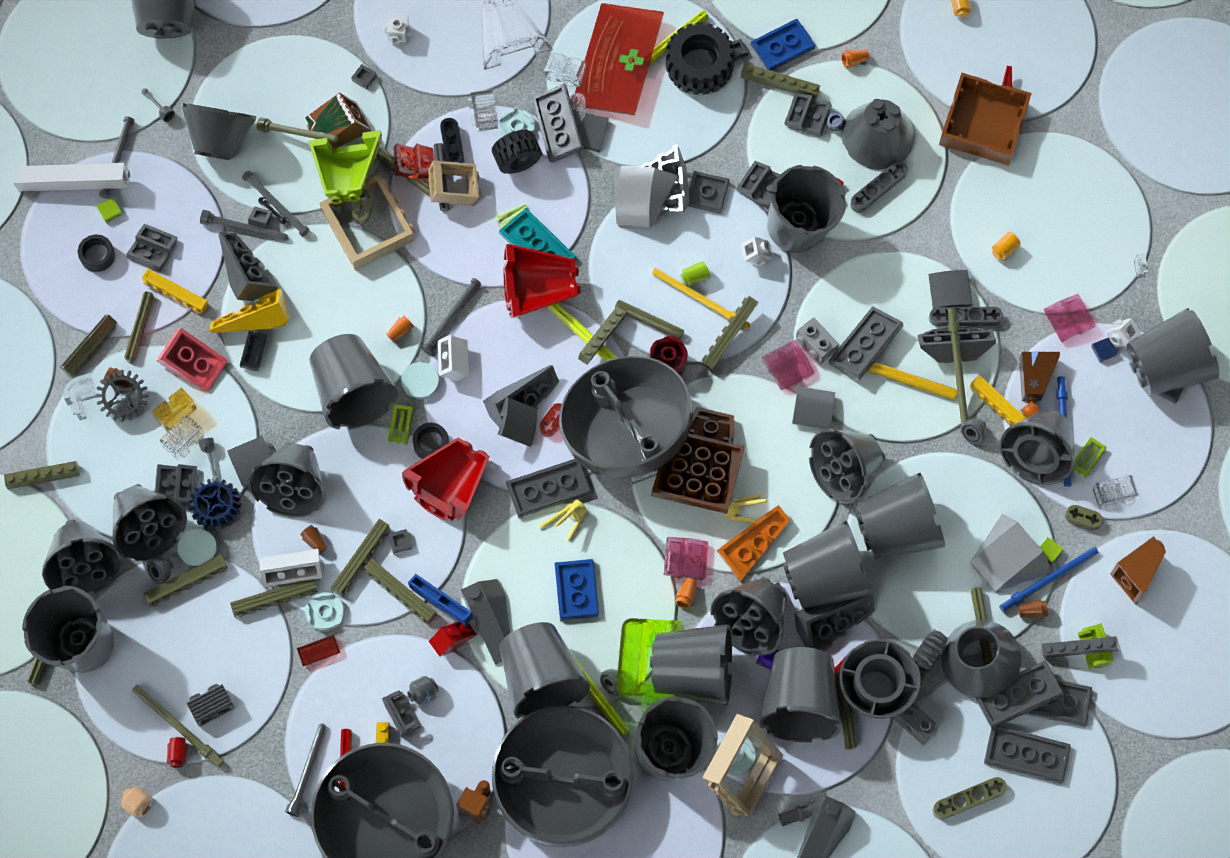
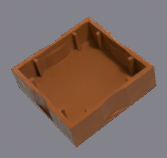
M961 72L939 145L1009 166L1032 93L1010 86L997 85L986 79Z

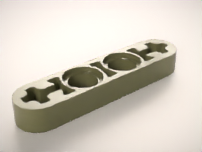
M994 777L943 798L933 806V815L943 820L1000 797L1006 790V782L1000 777ZM994 782H996L997 785L1000 784L1002 786L999 789L1000 792H998L997 789H994L989 793L991 796L988 795L987 789L992 788L994 786ZM976 789L983 791L984 798L977 800L973 796V791ZM955 798H964L966 805L958 807L955 804ZM950 800L951 808H948L944 815L942 812L938 813L939 805L946 807L950 804L948 802Z

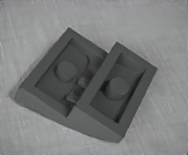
M795 93L784 124L797 131L821 137L832 104L827 101L814 100L812 95Z
M754 161L736 190L750 200L769 209L773 185L781 174L772 171L768 165Z
M144 223L135 235V242L126 253V258L160 272L173 251L178 237Z
M952 270L928 274L933 308L973 306L968 270Z
M798 386L792 424L830 429L836 392Z
M506 397L500 412V416H503L497 435L531 447L537 425V409Z
M263 436L227 450L242 486L248 484L253 468L271 456Z
M157 464L154 491L174 497L181 504H188L190 500H193L190 494L195 493L197 466Z

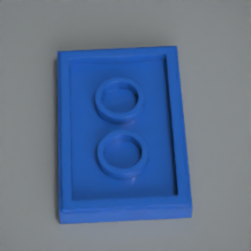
M797 18L751 41V46L767 70L771 71L814 50L816 47Z
M593 559L555 562L560 621L599 617Z

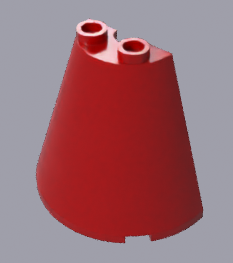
M512 244L505 245L503 259L506 262L503 267V283L507 311L512 312L509 313L510 318H517L574 298L581 293L580 283H576L575 278L579 276L578 265H575V259Z
M458 437L402 472V479L408 491L412 490L414 493V500L426 511L446 521H453V519L459 521L468 511L490 456L483 450H473V446L468 441Z

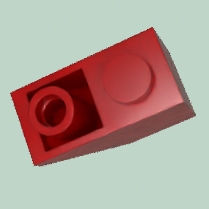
M455 622L441 627L428 642L439 657L454 652L477 634L469 623L465 627L460 622Z

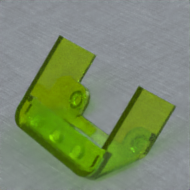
M629 618L623 622L616 689L622 697L647 705H652L664 698L676 697L675 694L655 693L653 685L645 684L648 647H652L656 634L685 630L682 621Z

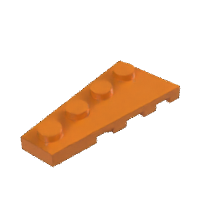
M779 505L717 550L739 582L790 521Z

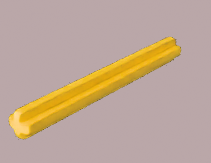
M874 362L868 372L952 400L957 395V389L877 362Z

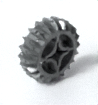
M120 370V376H117V372L113 371V378L107 374L105 375L108 379L107 382L103 379L100 380L104 387L97 386V390L102 391V394H96L97 398L102 397V400L98 401L97 405L103 403L104 407L100 411L103 412L107 409L106 417L113 413L114 421L117 419V415L120 416L121 422L124 421L125 415H127V419L130 421L132 420L131 413L138 417L139 415L136 410L144 411L140 404L147 405L148 402L142 400V398H147L149 395L143 394L142 391L148 388L147 386L140 387L144 380L142 379L137 382L138 374L131 378V371H128L127 376H124V370ZM127 380L133 385L123 389L115 381ZM109 385H111L115 396L107 402L106 391ZM130 389V391L125 396L126 401H122V399L120 401L118 399L114 402V400L119 396L118 390L126 392ZM137 389L138 401L133 406L129 396ZM121 402L129 410L117 411L112 406Z
M935 629L930 630L913 656L915 663L918 665L921 680L926 677L948 641V637Z

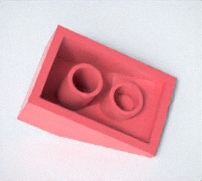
M182 328L174 332L156 359V362L169 371L205 391L210 389L228 361L225 357Z

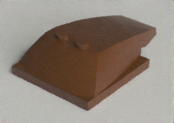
M696 407L693 412L692 428L687 440L677 455L658 469L651 496L727 514L745 446L733 444L734 415Z

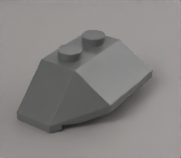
M960 327L958 331L961 361L963 362L977 360L996 344L993 329ZM948 328L932 329L917 335L920 348L938 363L954 362L951 333L948 332Z

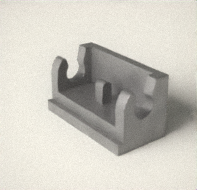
M398 690L382 698V702L401 737L421 727L403 692Z

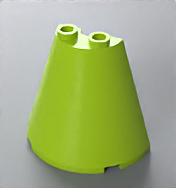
M381 130L363 133L362 139L364 144L336 148L331 146L327 138L309 140L324 193L331 199L332 203L340 204L342 202H357L360 200L382 143Z

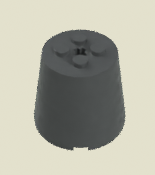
M131 0L136 31L139 34L156 39L182 37L191 32L195 0Z
M796 165L781 173L773 185L767 219V230L773 242L789 252H804L815 246L837 226L845 213V192L841 183L829 171L815 165L813 167Z
M1189 308L1182 310L1127 343L1131 371L1135 373L1140 387L1149 396L1219 378L1216 355L1212 356L1209 346L1212 345L1210 338L1199 317L1193 310L1190 311Z
M341 334L322 342L311 353L309 358L310 367L324 418L330 427L334 429L362 427L383 416L389 411L388 406L392 402H396L398 396L396 386L358 335Z
M917 473L856 503L858 526L861 535H863L867 551L871 550L874 560L945 547L940 524L936 525L933 517L937 513L921 473Z
M847 520L783 552L786 563H783V567L794 599H799L802 609L873 595L867 573L863 572L860 564L863 561Z
M62 586L54 590L49 589L39 595L25 613L22 624L24 643L28 651L43 663L75 672H90L101 667L109 659L113 651L114 634L96 601L79 588Z
M548 622L529 624L513 631L501 641L499 646L512 710L517 719L541 708L558 705L568 706L575 701L579 703L590 690L588 680L553 624Z
M729 625L656 634L652 645L653 656H650V668H652L651 682L656 694L719 705L729 704L732 674H728V662L732 663V635Z
M808 647L786 648L775 654L759 720L761 729H767V734L778 739L805 743L812 742L814 738H821L823 741L828 740L840 732L841 723L835 666L831 655Z
M668 697L655 702L644 712L637 726L635 753L639 766L647 775L660 781L684 779L700 773L709 765L716 753L718 733L715 722L703 706L691 699ZM668 746L670 750L666 752L663 748Z

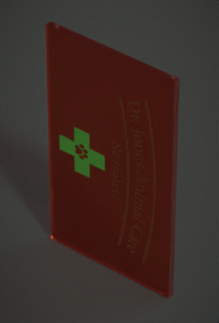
M601 3L572 100V106L635 116L664 12Z

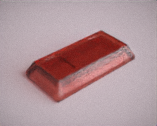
M334 635L296 648L303 667L341 653Z

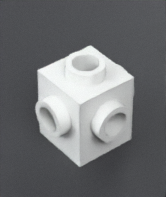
M390 13L389 22L385 23L384 28L388 41L406 43L407 36L411 35L408 15Z
M753 237L741 244L745 262L760 266L772 258L771 245L767 240Z
M1132 318L1123 321L1119 319L1113 322L1111 328L1106 332L1116 348L1127 347L1128 342L1142 334Z

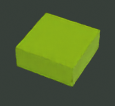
M113 197L96 206L105 223L122 215Z
M1049 537L1040 546L1050 565L1063 550L1061 546Z

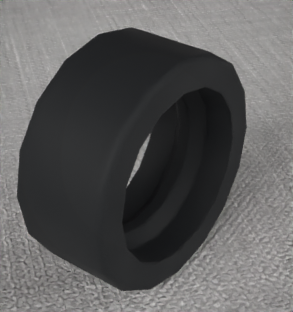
M89 235L78 246V258L84 268L89 271H104L114 262L115 251L113 245L103 235ZM97 244L106 247L107 255L102 260L97 262L87 260L85 253L88 248Z
M432 422L424 423L413 433L414 451L421 459L435 452H428L421 448L419 441L425 433H438L442 438L440 448L449 443L448 433L441 425Z

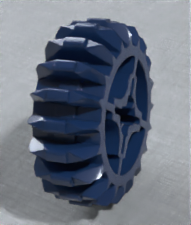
M215 478L214 483L208 479V484L206 485L201 482V488H194L196 493L190 494L193 500L188 502L189 506H192L189 508V511L193 513V520H197L198 525L203 524L206 529L211 525L212 530H215L216 525L223 529L222 524L224 523L230 526L229 520L235 521L236 517L234 514L240 515V511L237 508L242 507L241 502H239L241 496L237 494V488H233L232 483L227 484L224 479L221 483H219L218 478ZM223 493L230 497V505L223 501ZM201 503L208 507L207 515L200 511Z

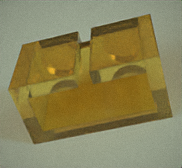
M182 387L168 397V403L163 401L152 410L155 420L166 432H169L197 409L194 400Z

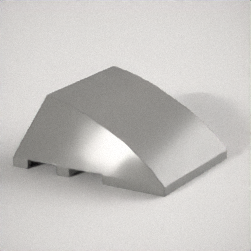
M676 144L670 151L665 154H659L655 160L650 163L646 162L639 167H653L679 176L678 182H675L670 190V196L666 197L662 204V211L685 212L690 203L687 168L680 148Z
M621 165L612 171L616 224L618 226L651 228L662 210V204L666 197L670 196V190L680 177L653 167Z
M1004 514L1000 516L970 561V564L994 592L1052 573L1042 549L1017 521Z

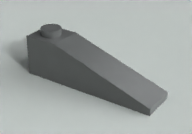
M219 232L218 235L229 284L236 299L254 301L277 290L278 285L268 269L264 271L259 265L261 261L248 253L249 248L237 234Z
M549 365L496 391L483 400L489 417L500 428L503 416H500V412L506 397L538 409V404L543 398H547L558 384L559 379L553 365Z
M498 579L478 581L461 589V594L468 610L473 614L476 627L496 665L502 662L499 649L500 643L510 634L506 596Z
M873 595L804 608L795 612L796 631L804 646L821 651L830 648L834 640L839 636H845L849 628L853 625H858L875 611Z
M818 796L797 858H829L848 833L856 811L845 803L828 796Z

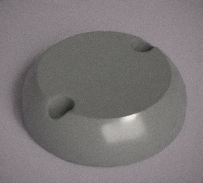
M625 356L610 359L586 371L569 388L559 413L561 435L566 447L575 460L594 473L605 477L621 479L643 476L667 464L683 447L693 422L692 400L682 377L669 365L643 356Z
M549 706L538 709L521 718L508 730L499 743L492 766L493 792L504 817L525 837L552 847L577 846L592 841L604 834L622 815L629 801L633 786V768L630 753L619 732L603 717L576 706ZM513 765L516 766L519 770L508 769L507 767ZM610 779H615L618 781V783H610L608 781Z
M394 743L367 744L357 747L338 758L319 781L311 805L312 831L315 842L324 858H440L449 842L454 823L453 798L440 770L423 754L412 748ZM339 781L345 782L346 787H344L343 785H341V784L338 783V782H339ZM335 787L340 789L342 792H337L335 790ZM424 837L430 838L431 844H430L429 842H427L426 840H424L423 838H424ZM420 843H422L423 845H425V846L428 847V848H427V849L421 848Z

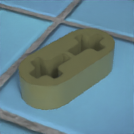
M363 189L360 200L354 203L352 215L357 224H365L370 219L373 194L368 189ZM364 195H367L368 198L365 200V204H363L362 198H364ZM361 209H363L364 215H362V218H359L358 215L361 213Z
M1071 505L1065 513V518L1069 523L1088 530H1097L1103 521L1100 513L1079 505ZM1073 511L1077 512L1078 516L1076 518L1072 517L1071 513ZM1092 517H1095L1096 522L1094 525L1091 524V520H1089Z

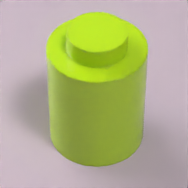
M701 261L682 269L680 277L683 284L692 286L709 279L710 273L705 262Z

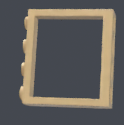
M379 174L367 179L364 189L371 191L379 187L404 232L360 254H356L332 209L346 202L334 204L328 198L319 203L322 214L354 270L414 241L413 233H415L412 224L406 222L405 219L407 217L404 210L398 208L396 196L394 193L390 194L388 190L390 187L386 179L382 180Z
M737 714L702 778L708 783L707 786L716 792L715 795L724 801L723 804L732 809L731 813L736 816L743 815L750 818L783 754L754 720ZM748 737L760 751L761 755L738 798H736L725 786L723 780L745 739Z

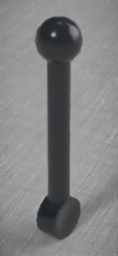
M264 197L258 199L259 204L272 211L281 224L286 223V218L281 217L266 202Z

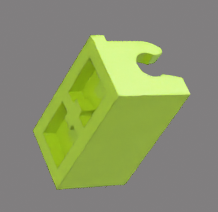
M1102 623L1085 627L1077 633L1079 640L1106 637ZM1111 652L1084 654L1089 670L1110 666L1114 661Z

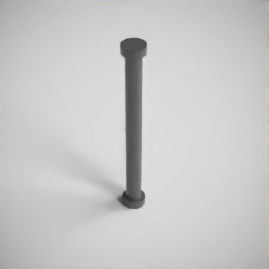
M125 116L123 119L124 125L111 163L120 162L131 125L135 122L132 117ZM111 189L101 190L99 196L109 199Z
M250 170L246 171L242 179L248 181L299 231L302 237L305 236L310 229L296 219L255 179Z
M476 278L471 279V284L428 342L422 345L421 349L425 353L431 354L433 346L476 288L482 285Z

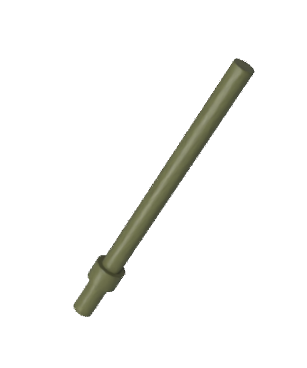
M949 308L948 332L951 333L961 422H965L968 420L958 335L960 327L959 323H957L956 309Z
M134 686L132 691L200 751L199 754L205 759L208 758L217 767L224 763L213 752L214 749L208 744L205 745L140 686Z

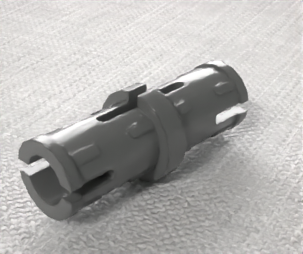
M816 801L801 807L798 805L795 809L778 814L782 827L793 822H802L804 819L812 816Z

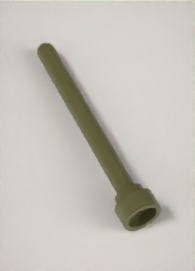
M263 117L258 119L256 125L257 131L263 133L272 130L313 139L327 138L329 142L334 143L338 141V136L275 124L268 118Z

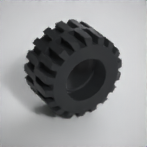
M527 129L513 131L504 135L491 148L498 168L504 174L524 171L536 164L542 156V150L534 133Z

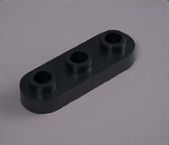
M445 118L440 123V130L446 162L458 160L457 163H464L458 122L454 118Z

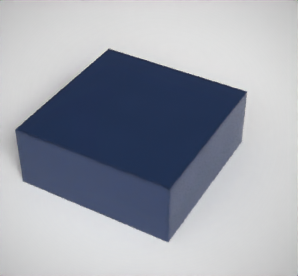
M1109 337L1091 345L1099 362L1117 355V351Z

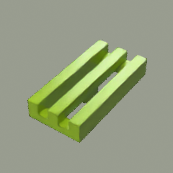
M394 404L388 442L408 444L414 411L413 407ZM398 410H401L397 437H393ZM408 411L404 438H401L405 412Z
M1090 437L1074 460L1073 469L1077 471L1076 473L1082 474L1086 479L1107 447ZM1093 443V448L1091 449V451L1089 452L1081 466H1077V463L1084 455L1090 444ZM1098 447L1101 448L1086 471L1083 470Z

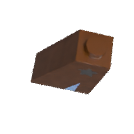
M1060 352L1021 353L1019 368L1022 401H1027L1028 403L1031 401L1034 403L1041 401L1060 357Z

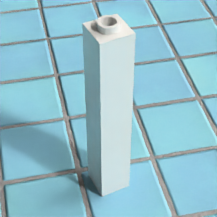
M124 163L14 166L13 184L18 191L127 188L131 175L130 170H127Z

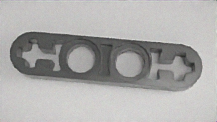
M896 161L853 195L850 203L851 209L855 212L864 211L903 180L908 171L906 163ZM896 168L903 169L902 173L899 171L895 174ZM888 178L890 179L891 183L889 185L882 184L881 179ZM873 188L877 191V195L871 196L867 190ZM863 197H865V199L862 202V206L860 204H855L856 201L860 202L863 199Z
M935 307L929 314V322L934 326H948L949 316L947 317L948 320H946L945 315L948 313L949 308H955L956 313H959L962 317L957 321L959 326H995L1001 322L1003 313L998 307ZM973 312L978 313L980 319L973 320L970 314ZM936 313L941 317L940 320L934 317ZM992 313H995V316H997L996 319H993V317L991 316Z

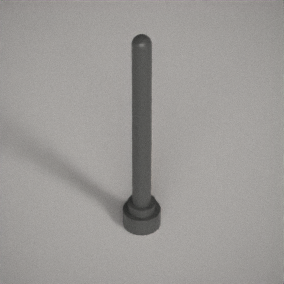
M203 209L200 216V224L208 226L214 223L283 241L288 239V235L285 233L217 217L208 210Z
M324 723L318 725L294 798L286 806L285 813L291 816L300 817L303 809L301 807V800L326 729Z

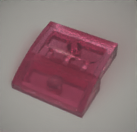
M1079 294L1067 297L1043 309L1061 343L1077 334L1081 335L1096 326Z
M796 340L762 356L769 373H772L780 390L815 373Z
M667 537L663 575L680 579L687 577L704 580L706 577L708 541Z

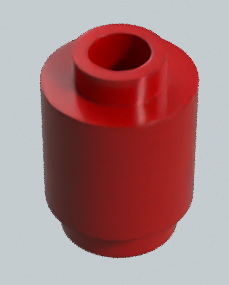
M172 737L169 739V743H167L166 763L170 764L172 768H182L187 763L188 744L185 738Z

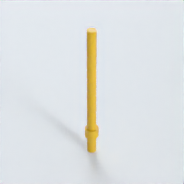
M656 267L653 269L652 274L726 317L727 321L736 315L734 311L730 312ZM746 321L742 327L747 330L751 323Z

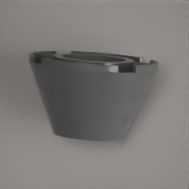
M1053 410L1038 411L1008 427L1000 439V453L1009 468L1012 466L1019 472L1018 476L1029 482L1040 485L1058 484L1063 479L1069 477L1074 468L1072 425L1059 412Z
M974 620L959 626L949 635L948 641L942 650V668L947 680L962 694L974 698H989L1002 693V691L1013 684L1021 668V651L1013 634L1004 626L993 621ZM977 640L989 641L998 648L994 660L984 667H971L962 661L964 649L970 643Z
M869 640L853 648L845 657L840 669V687L845 699L856 711L871 718L886 719L903 713L913 704L920 689L921 677L918 665L904 647L889 640ZM871 671L881 672L891 679L895 693L885 698L873 697L863 689L860 677Z

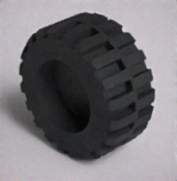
M697 22V25L691 23L687 24L685 29L681 27L677 30V34L674 33L670 37V41H668L666 46V71L668 72V77L671 81H674V85L677 88L682 87V91L686 93L692 91L694 95H698V93L706 95L709 94V91H718L719 86L724 87L732 77L735 62L734 45L729 40V35L726 32L722 33L721 28H714L713 24L707 23V25H702V22ZM704 49L713 51L717 60L709 67L694 68L688 65L683 58L690 51Z

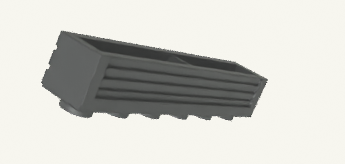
M1117 636L1042 644L1044 658L1119 651Z

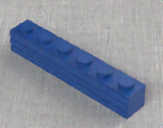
M416 573L408 581L410 589L465 627L473 619V614L470 610Z

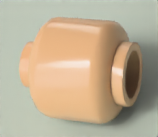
M140 787L128 788L121 796L123 798L121 802L122 808L133 817H143L152 807L151 797Z

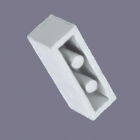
M313 549L260 558V573L263 587L322 578L319 550Z

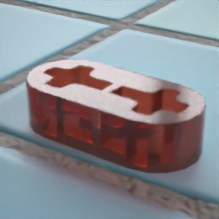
M562 403L554 404L540 422V432L543 436L551 437L560 428L559 415L556 419L554 417L556 415L555 410L559 411ZM551 422H553L551 425L552 430L548 429L547 431H545L544 425L548 426Z

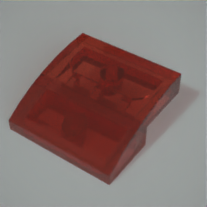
M396 143L393 147L395 175L415 179H428V168L434 161L433 148L418 143L414 147Z

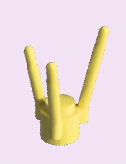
M761 494L731 500L728 513L724 514V517H729V521L736 520L754 523L757 520L738 517L735 514H739V507L766 503L767 499L753 500L761 497Z
M575 500L572 504L569 503L566 508L541 524L539 528H544L563 514L565 515L555 524L556 527L568 517L573 520L577 518L567 538L570 541L581 521L585 518L584 513L587 509L582 502Z

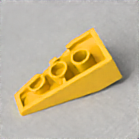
M281 288L258 298L259 301L252 305L248 303L243 305L237 313L230 312L214 320L210 324V332L271 329L286 325L289 321V312Z

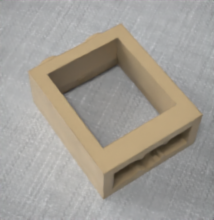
M434 160L428 168L431 202L473 206L480 198L481 191L478 188L479 172L477 171L476 164ZM442 174L466 176L468 194L443 192Z

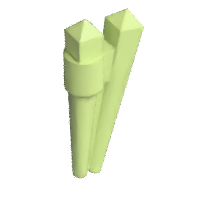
M526 204L497 215L495 221L499 222L502 220L499 228H503L525 208L528 209Z

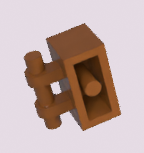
M480 781L475 791L466 787L456 804L459 814L478 824L482 820L485 821L490 813L487 797L490 795L491 789L488 781Z

